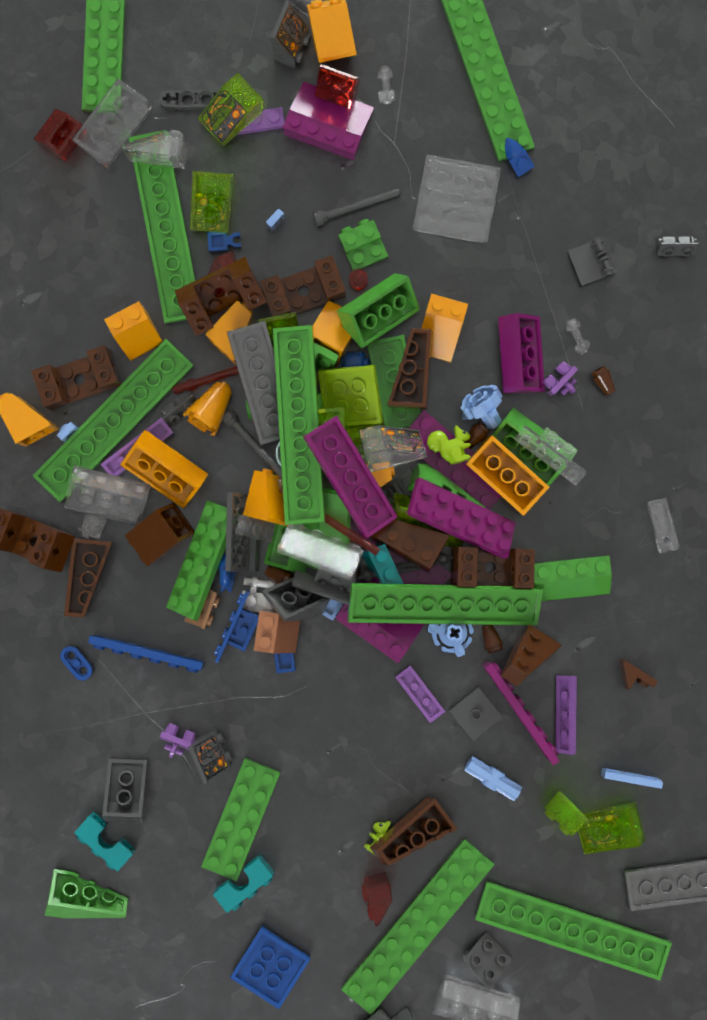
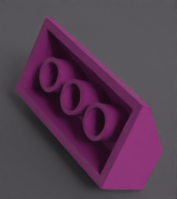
M515 313L498 317L503 393L545 392L540 316Z

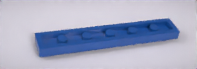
M95 634L90 635L88 641L96 649L104 650L106 647L112 649V652L116 654L127 652L131 653L130 657L142 659L143 656L149 658L150 662L159 664L161 661L168 662L170 667L179 668L180 665L187 667V671L195 673L198 670H202L205 661Z

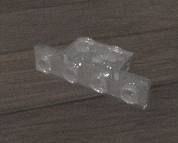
M524 426L514 438L574 485H577L587 473L586 470L572 461L578 450L547 427L539 436L530 428Z

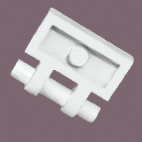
M254 576L252 578L244 577L243 585L251 586V592L244 608L254 612H259L262 609L275 610L263 594L257 592V587L269 588L276 585V583L271 579L268 581Z

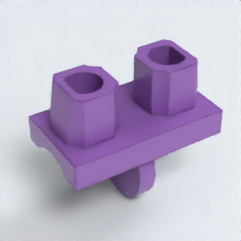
M563 361L555 368L561 375V378L557 381L550 374L543 381L550 396L555 395L562 386L564 388L560 393L563 396L567 392L571 394L576 392L573 386L577 381L574 378L570 382L568 380L578 369L575 366L570 367Z
M169 723L165 732H161L160 739L173 744V746L166 744L164 749L170 751L169 757L173 758L175 753L183 755L184 750L179 749L178 746L189 750L188 747L195 740L196 733L186 730L183 739L178 738L176 734L179 727Z

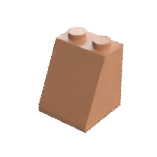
M260 610L254 651L273 654L296 653L300 620L284 621L275 610Z

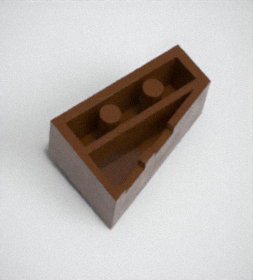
M529 624L518 637L501 677L515 686L520 685L537 668L552 657L562 645Z

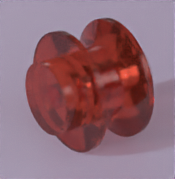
M356 269L350 273L349 284L353 289L362 290L367 286L368 275L365 271Z

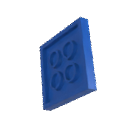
M261 926L230 975V978L280 1009L310 961V956Z

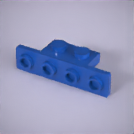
M249 590L245 594L241 593L236 603L239 605L237 612L233 610L229 619L232 622L230 628H225L221 637L224 639L222 646L218 644L214 655L217 656L215 659L216 663H219L227 644L245 652L258 624L259 615L244 608L251 592Z

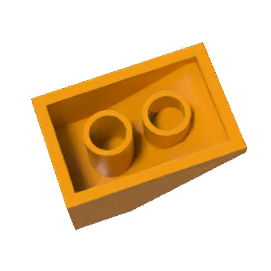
M431 293L421 329L432 330V358L451 363L467 311V303Z

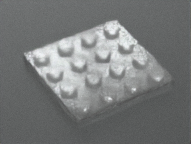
M426 155L413 231L487 244L501 168Z

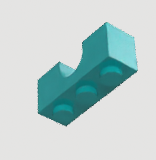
M377 543L361 551L368 568L374 571L380 584H403L385 543Z
M93 811L74 832L77 835L76 838L82 844L86 843L95 856L102 857L110 869H115L118 872L136 849L123 837L115 844L104 842L102 831L107 823Z
M261 854L244 866L243 871L249 878L247 884L239 886L231 879H227L214 890L213 896L226 913L230 910L236 911L242 905L244 899H251L258 892L257 889L262 885L266 887L272 882L274 871Z

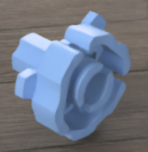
M484 385L474 389L473 395H466L462 400V419L481 418L487 429L498 427L502 422L496 410L502 402V394L498 387L495 385Z
M429 624L428 632L431 633L436 646L440 645L437 640L438 634L440 640L445 645L452 647L446 648L441 646L443 652L455 653L457 657L465 655V648L472 642V638L470 636L467 637L465 624H441L440 626H438L439 624ZM466 624L468 633L472 634L474 632L472 624ZM452 628L458 629L454 636L449 635Z

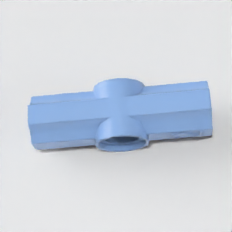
M474 756L468 760L464 771L479 779L489 789L500 792L510 800L515 801L518 798L522 789L521 785L506 777L499 769L488 766Z

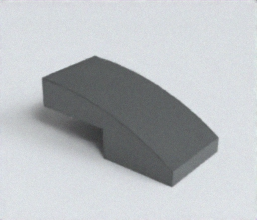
M409 469L381 488L390 505L411 492L407 489L413 472L412 469Z

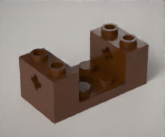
M333 255L314 261L315 267L279 279V276L275 275L260 281L274 323L326 305L328 300L335 302L346 298V291ZM301 287L309 289L307 296L303 297L298 294Z
M246 257L175 290L178 304L196 336L214 328L210 316L231 307L237 300L239 302L244 300L249 311L267 302ZM216 288L224 289L221 294L214 293Z
M103 345L86 351L87 357L58 367H53L49 364L31 370L43 407L54 410L119 387L122 382L111 350ZM78 375H84L85 381L81 385H77L75 382Z
M0 508V550L29 560L28 563L42 569L62 573L75 536L20 513Z
M452 547L451 585L461 587L513 586V588H534L535 549H510L508 558L503 559L481 548ZM487 562H492L494 565V570L491 573L485 570Z

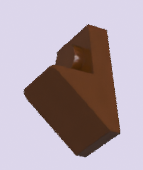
M621 659L619 661L626 689L630 690L637 678V682L646 688L648 685L654 688L657 684V680L626 660Z

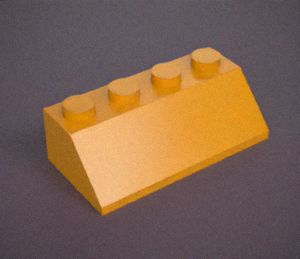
M146 430L143 431L120 464L183 509L208 476V473Z
M489 435L466 463L467 466L523 516L549 489V486L493 435Z

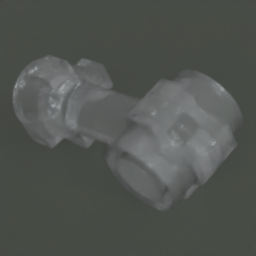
M389 66L380 67L378 72V78H382L383 91H379V102L384 103V105L395 102L394 90H390L389 77H393Z
M576 318L567 321L565 328L567 331L572 332L577 343L574 348L575 351L582 355L587 353L590 343L582 338L578 329L581 326L580 322Z

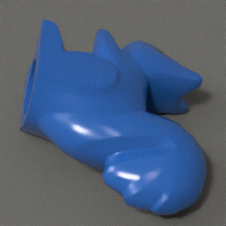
M223 554L219 564L221 592L227 589L231 593L237 571H225L226 554Z

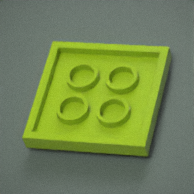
M375 365L320 369L318 371L325 422L335 416L338 417L343 426L381 424L383 422Z

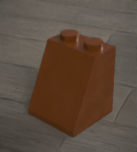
M173 502L155 510L129 531L125 537L130 546L138 553L140 560L146 566H149L193 536L195 530Z

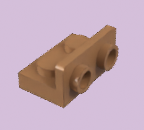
M209 590L198 621L185 617L184 621L199 626L202 629L211 626L214 615H212L213 609L218 607L221 599L218 597L219 592Z

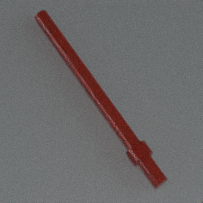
M235 366L195 380L191 378L186 380L185 383L173 386L172 389L174 394L185 390L192 391L197 389L198 386L238 374V369Z
M283 486L279 490L281 494H283ZM325 513V523L374 555H378L380 548Z

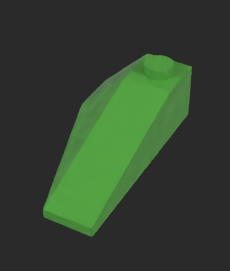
M418 463L413 469L407 490L413 492L415 480L420 477L485 508L479 501L438 470L431 468L430 465Z
M54 869L44 916L58 918H125L128 898L108 888L95 885L96 882L92 880L87 881L79 877V874L75 872Z

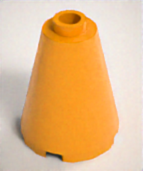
M221 381V383L216 382L185 410L183 416H188L187 421L204 433L207 430L211 431L210 435L215 436L232 395L231 386L224 381Z

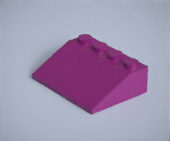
M303 81L289 109L283 125V132L285 136L355 161L374 107Z
M372 578L370 582L363 579L360 581V583L380 584L378 578ZM347 604L343 605L335 617L337 621L396 663L400 662L424 626V624L349 623L347 620L349 605Z

